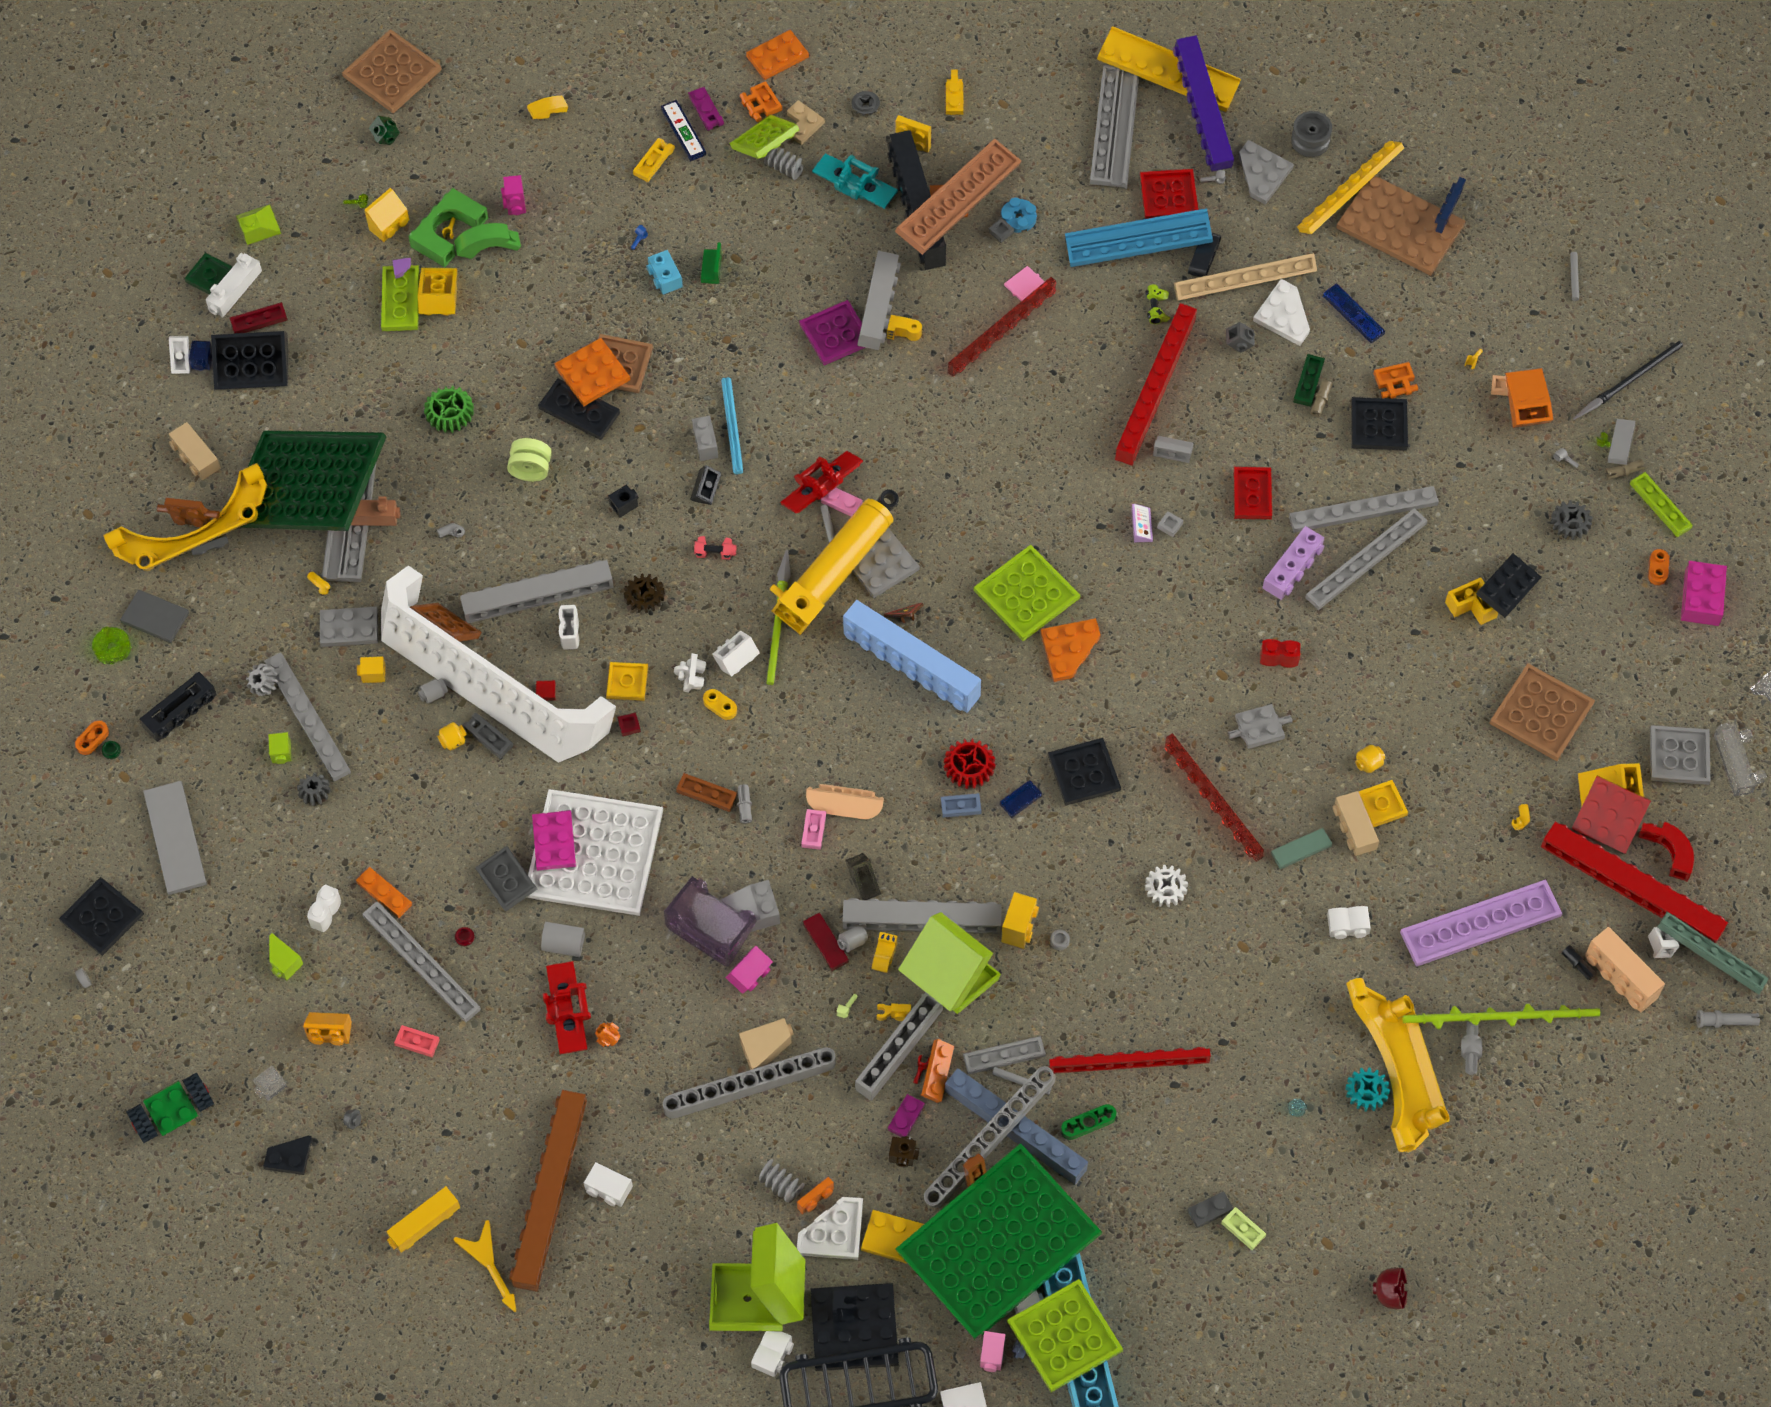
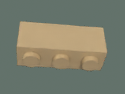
M188 422L169 433L170 446L174 451H179L181 460L185 464L188 463L190 465L189 468L194 476L198 475L203 481L221 469L216 456Z
M1356 791L1336 797L1333 811L1336 817L1339 816L1342 833H1346L1348 848L1353 850L1355 856L1377 850L1379 840L1359 792Z

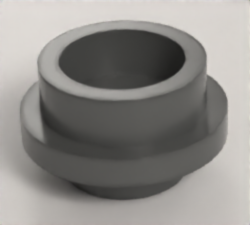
M357 1109L348 1110L344 1115V1125L349 1129H355L359 1126L362 1119L360 1111Z

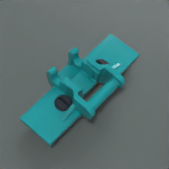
M825 153L812 170V173L834 183L835 190L855 200L864 198L883 209L888 206L898 192V189L875 178L879 168L869 166L856 159L854 155H850L845 162H842ZM851 165H854L868 172L869 174L865 173L860 178L852 173Z

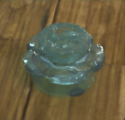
M1293 1099L1288 1103L1289 1114L1295 1117L1303 1116L1305 1110H1307V1104H1304V1101L1301 1099Z

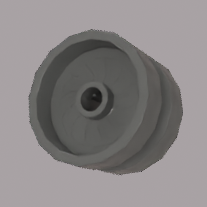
M1307 111L1297 116L1294 121L1291 139L1294 150L1305 157H1317L1325 153L1329 148L1332 134L1330 119L1318 111Z

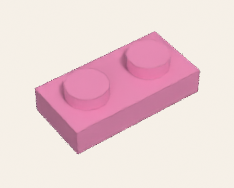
M835 488L821 498V503L852 516L861 506L863 500Z
M807 809L801 843L802 848L821 850L826 811Z

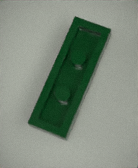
M1307 354L1293 403L1311 407L1325 358Z

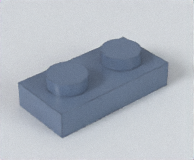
M979 793L941 797L942 817L981 814Z

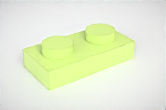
M1236 1207L1221 1222L1224 1227L1251 1250L1266 1237V1233Z

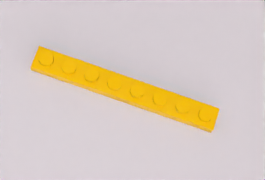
M1389 141L1385 143L1383 148L1374 153L1370 160L1362 164L1357 172L1352 174L1344 184L1340 185L1332 195H1329L1320 206H1317L1309 216L1302 220L1297 226L1299 232L1312 234L1404 149L1402 142Z

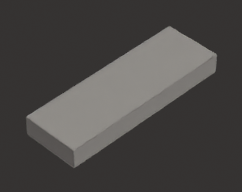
M1617 419L1608 463L1627 465L1636 421Z

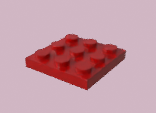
M1193 169L1140 172L1145 219L1199 210Z
M1597 775L1572 829L1626 854L1651 800Z

